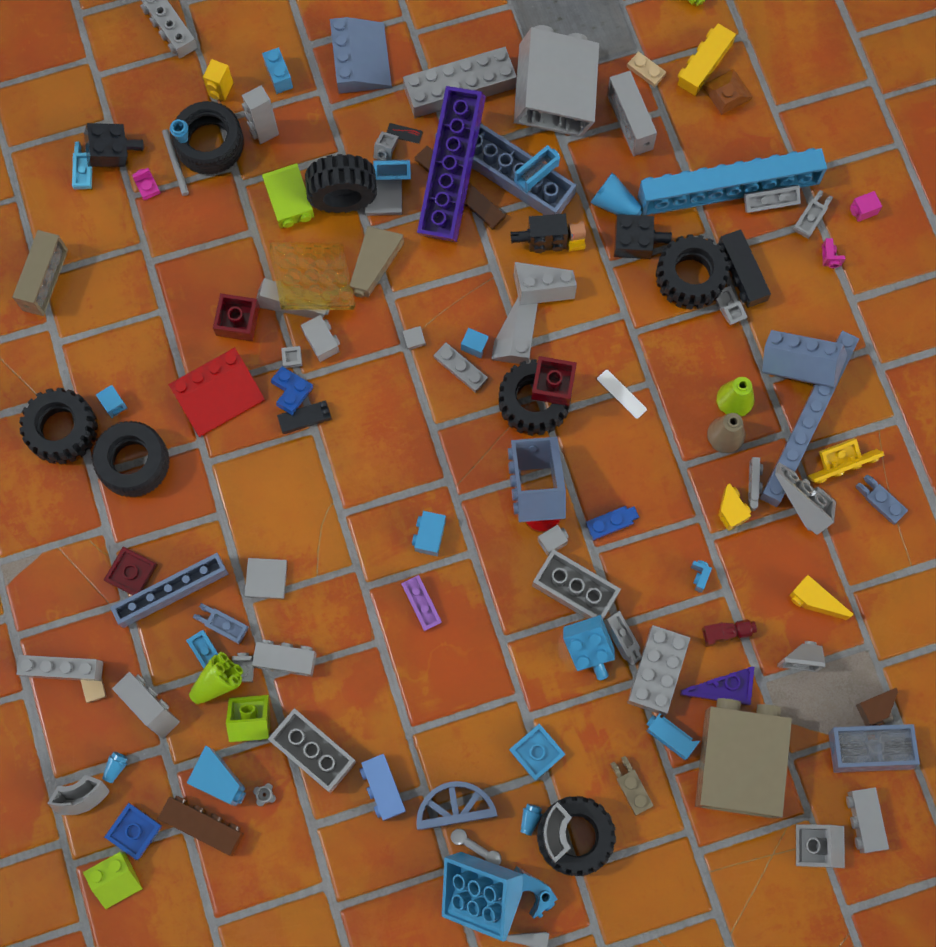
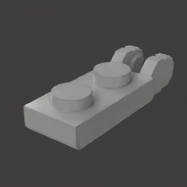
M821 190L810 201L793 228V231L807 239L810 238L833 199L832 196H829L825 200L824 205L819 203L818 200L823 195Z

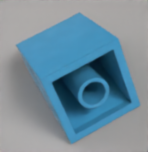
M205 746L187 784L230 805L237 806L238 803L241 804L246 795L244 792L245 787L219 754L210 747Z

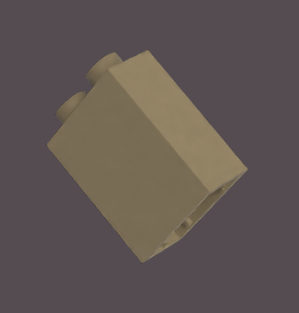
M718 698L716 707L711 706L705 711L695 807L773 819L783 817L792 718L780 717L781 707L757 704L756 713L740 711L741 701Z

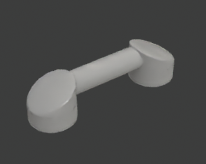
M455 829L451 833V840L455 845H465L485 858L486 861L500 865L501 855L497 851L489 852L469 839L463 829Z

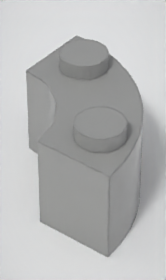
M85 774L80 781L66 787L57 786L47 804L57 814L77 815L97 806L110 790L101 780Z
M558 802L549 811L543 830L544 844L554 863L571 848L566 840L565 832L567 824L572 817Z

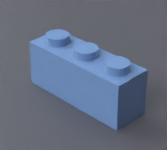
M381 754L362 762L363 768L359 770L363 780L367 779L370 787H367L370 799L374 798L377 806L374 807L377 817H382V820L386 821L405 813L404 804L385 755Z

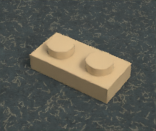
M639 51L627 63L628 69L654 88L666 76L665 70Z

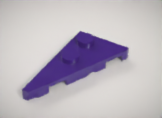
M751 666L681 690L680 695L715 701L718 698L741 701L742 705L750 706L755 667Z

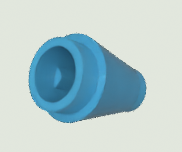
M180 119L174 120L170 125L171 134L178 142H187V123Z
M115 751L112 755H109L102 779L113 783L127 765L126 761L128 758Z
M527 803L526 808H523L521 833L532 836L543 815L541 813L542 808Z

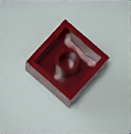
M220 293L213 324L216 336L253 341L260 309L258 300Z
M539 356L531 400L569 406L577 362Z

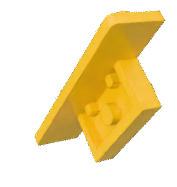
M852 438L819 451L824 469L808 475L807 478L814 483H823L831 476H841L844 474V471L849 469L855 470L861 468L862 464L867 462H877L880 457L884 456V452L875 449L861 455L857 439Z

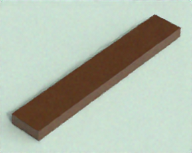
M428 146L414 157L415 161L427 172H429L433 150ZM470 183L468 184L464 205L493 230L505 219L506 215Z

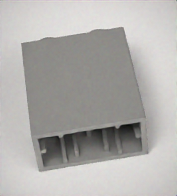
M546 25L531 27L519 44L514 123L582 137L595 122L599 43L587 40V37L580 33L563 35L555 33L551 27Z

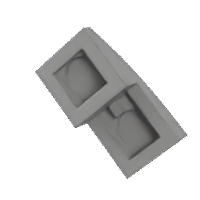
M731 285L724 288L715 301L727 322L732 325L748 318L741 302L737 301Z

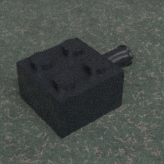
M86 124L84 138L88 167H125L128 157L127 150L143 151V139H127L125 137L124 124Z
M566 213L529 216L527 231L510 232L511 244L528 242L529 251L535 253H542L546 250L558 252L566 249L568 239Z
M617 214L614 257L651 259L654 243L668 244L672 240V232H655L654 216Z

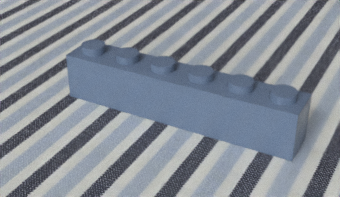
M215 553L110 608L118 625L125 628L223 578L229 573L219 554Z

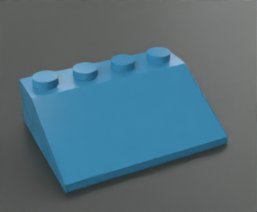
M464 852L446 856L444 858L442 917L500 941H506L522 896L523 874Z

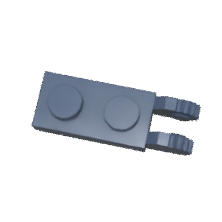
M867 474L863 479L874 490L870 493L869 489L861 483L856 485L857 490L888 521L895 525L908 509Z
M201 603L199 606L201 610L211 615L208 620L198 614H194L193 618L205 624L207 628L240 645L249 627L221 611Z

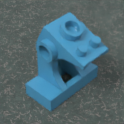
M516 866L514 871L523 874L522 893L524 891H531L535 895V902L529 914L534 919L537 916L541 918L544 910L548 911L555 905L554 902L557 900V897L546 883Z

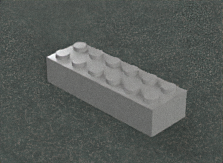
M506 46L403 77L404 90L414 118L441 111L446 86L481 91L488 97L516 88L517 76Z

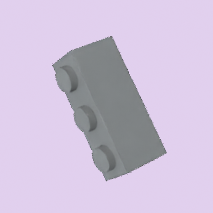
M262 640V643L256 642L252 666L258 669L313 677L317 654L315 651H312V647L301 646L299 649L293 648V644L281 643L280 646L274 645L273 641Z
M876 787L847 792L846 803L848 808H851L853 816L850 817V821L857 835L855 837L857 850H860V854L888 850L889 845Z

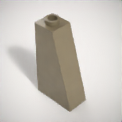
M367 226L349 286L350 292L354 296L360 298L370 296L403 246V234Z

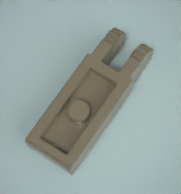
M624 756L621 759L628 771L627 774L622 776L615 762L610 763L617 777L616 780L636 816L654 805L636 771L632 769L629 760Z

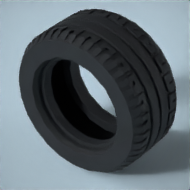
M213 101L194 103L182 110L175 119L183 120L188 125L187 142L180 143L173 135L171 136L179 159L190 170L199 174H218L232 167L241 156L244 145L242 129L237 116L225 105ZM204 125H217L227 131L225 141L219 148L212 151L202 152L195 150L189 145L191 135L197 128Z

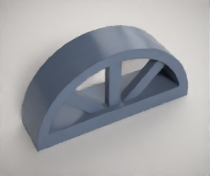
M462 781L448 782L433 789L422 801L417 814V830L497 817V811L490 797L479 787ZM455 788H465L475 792L459 814ZM449 789L453 815L433 802L432 798L438 793ZM480 796L490 808L469 812ZM427 805L443 816L423 820V814Z

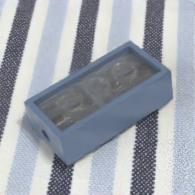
M914 724L833 727L829 732L834 773L914 770L920 765Z

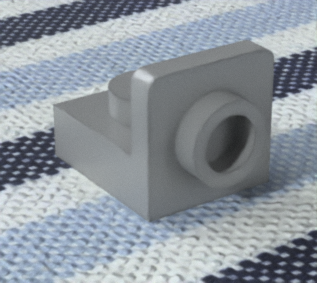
M381 132L374 145V159L392 160V152L398 143L399 136Z
M237 653V656H232L233 663L240 665L243 669L241 674L242 682H253V657L249 656V653Z

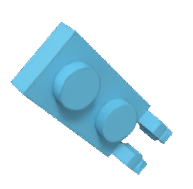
M78 141L75 142L73 153L72 187L73 189H92V167H88L86 152L81 153V143Z

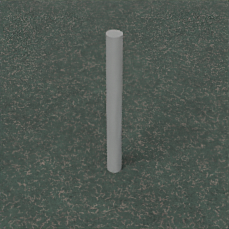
M168 129L163 130L162 134L182 196H187L189 191Z

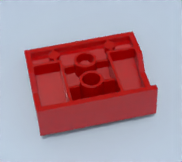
M235 347L168 384L199 437L265 401Z

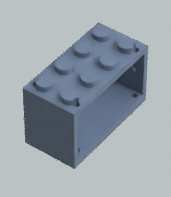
M558 438L511 440V448H508V459L512 461L508 463L509 474H513L510 476V485L514 487L512 489V501H516V503H513L514 515L518 514L519 522L566 519V488ZM551 469L553 489L521 491L520 470Z

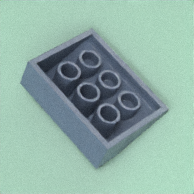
M350 17L330 19L339 94L392 88L384 23Z

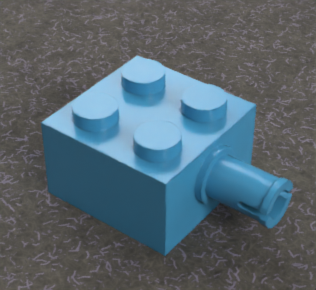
M599 615L564 626L563 639L577 671L593 667L597 680L606 679L609 675L604 663L615 660V647L602 616Z

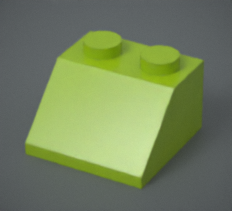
M269 695L229 698L226 718L229 742L269 738Z
M119 852L83 872L92 892L105 909L143 889L126 852Z

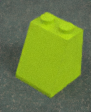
M297 163L262 174L280 228H289L295 223L307 222L315 217L313 208L307 200L306 188Z

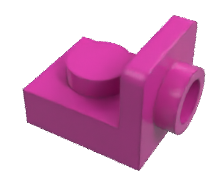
M149 168L140 169L132 175L143 200L160 194Z
M826 238L822 244L823 266L838 268L844 263L845 256H836L837 247L833 244V238Z

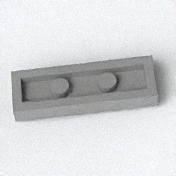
M791 185L744 193L745 212L750 213L801 204L800 186Z
M446 342L433 355L434 359L475 393L488 380L485 374Z

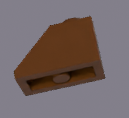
M897 688L856 705L865 726H881L885 724L883 720L890 716L898 693Z

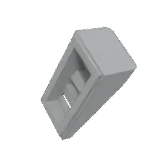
M549 933L509 934L506 941L531 947H547Z

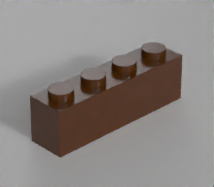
M177 795L175 798H168L158 820L229 856H233L244 833L240 832L241 827L231 822L229 825L222 823L223 818L213 813L211 816L204 814L205 809L195 804L192 808L186 805L187 800Z

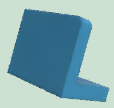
M468 328L461 342V350L482 358L488 336Z
M112 385L96 394L111 418L127 409V406Z

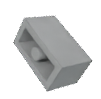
M321 315L301 325L302 332L319 362L340 352L338 347L340 342L337 336H332L329 331L332 328L327 319L323 320Z

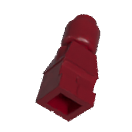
M746 619L736 621L735 624L721 622L707 625L702 628L706 647L713 646L715 642H725L736 637L739 639L751 637L753 633H757L755 621Z

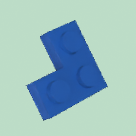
M282 366L271 379L273 385L285 391L276 402V406L293 415L313 389V384Z

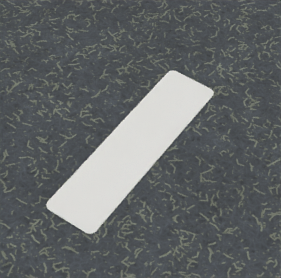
M605 370L597 377V380L636 419L647 411V408L609 370Z

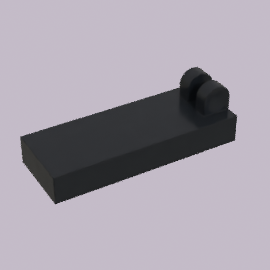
M326 400L299 408L293 415L287 412L277 415L283 434L332 420Z

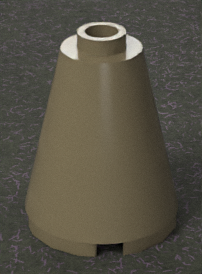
M736 413L716 418L707 430L708 441L716 451L721 453H732L738 450L745 441L746 434L743 420Z

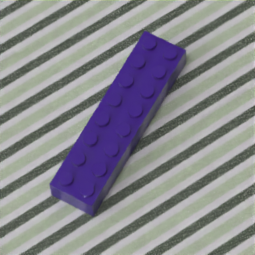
M450 86L445 88L417 233L421 236L457 242L486 98L481 91Z

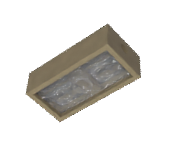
M38 230L12 297L22 311L40 316L45 314L68 252L59 235Z

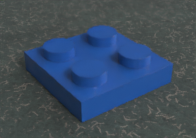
M128 803L104 838L139 861L162 825L131 803Z

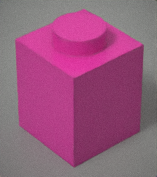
M875 191L855 198L850 206L851 213L858 222L877 215L882 208Z

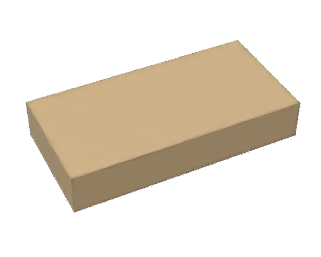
M102 679L101 681L81 680L86 703L107 697Z

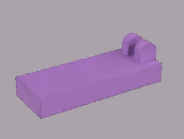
M419 575L401 583L424 631L442 623Z

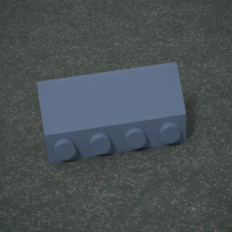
M771 330L764 348L762 372L835 388L847 358V353L844 345L841 343Z

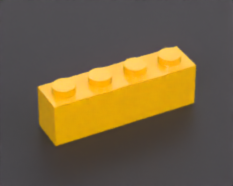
M719 23L714 29L711 28L707 33L706 41H701L699 44L698 52L690 56L687 67L680 70L677 76L679 78L678 86L696 96L733 45L736 33Z

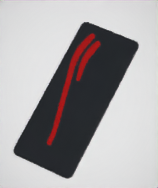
M389 123L387 133L399 136L398 139L419 143L422 135L421 130Z

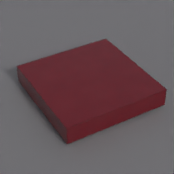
M123 546L105 576L104 581L133 596L144 590L158 564Z

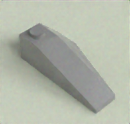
M517 298L494 341L491 360L520 364L523 361H526L527 364L529 363L538 303L520 305L519 298Z
M779 462L775 472L778 481L804 523V526L809 531H813L818 535L834 523L836 501L823 489L810 486V481L807 479L800 480L796 472Z

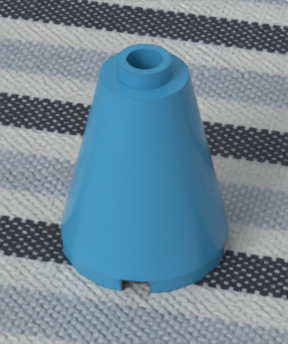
M611 173L591 200L593 205L615 215H641L643 212L640 210L642 207L640 203L613 173Z

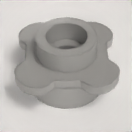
M270 783L254 788L253 793L256 795V804L258 806H263L268 802H275L276 796L273 795V786Z

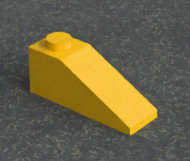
M809 575L789 595L795 605L798 607L802 606L804 609L848 620L853 616L851 611Z

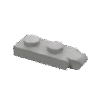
M752 457L749 462L748 507L751 511L757 509L759 494H762L763 484L760 482V475L763 474V464H760V458Z
M614 612L603 620L623 659L628 660L631 665L641 660L640 646L621 612Z

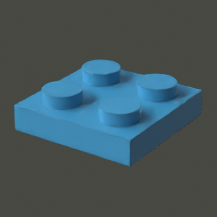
M540 723L509 749L534 781L566 755Z

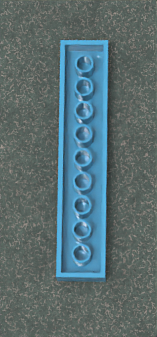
M810 148L804 152L793 151L781 156L776 154L765 159L755 158L752 161H738L731 165L720 164L709 169L703 167L692 172L682 171L675 175L665 174L658 178L648 177L641 180L637 197L642 206V216L741 199L744 198V193L791 185H799L800 188L818 185L827 170V165L822 148Z

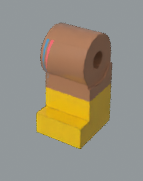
M581 221L578 224L568 223L567 245L569 252L585 249L586 230L584 222Z

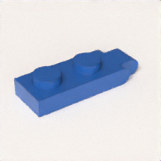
M624 506L586 521L585 524L594 541L633 525V520L638 519L639 515L635 507L627 509Z

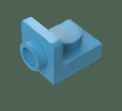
M698 560L697 562L693 561L691 568L701 572V574L697 572L693 583L696 584L695 590L702 593L712 568L709 567L708 563Z

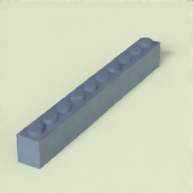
M843 330L838 336L836 343L844 345L847 358L836 386L859 341V338ZM817 384L814 385L759 499L775 507L780 504L785 491L775 475L776 466L780 462L792 471H796L836 386L831 388Z

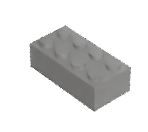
M552 549L532 584V587L586 619L599 615L604 619L621 590L619 587Z
M652 625L629 694L628 704L657 714L661 713L663 716L668 713L690 637Z
M295 708L268 738L272 744L329 793H332L357 763L355 759Z

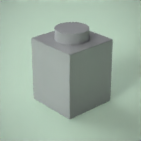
M556 525L538 536L537 541L546 555L549 556L552 549L558 551L566 546L569 536L564 528L560 529Z

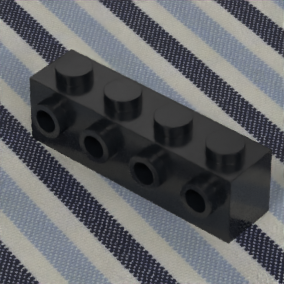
M740 229L721 236L718 244L722 247L721 253L725 252L727 255L726 261L729 262L730 267L728 271H731L733 284L740 291L739 296L742 303H745L747 308L768 301L771 295L770 290L742 230Z

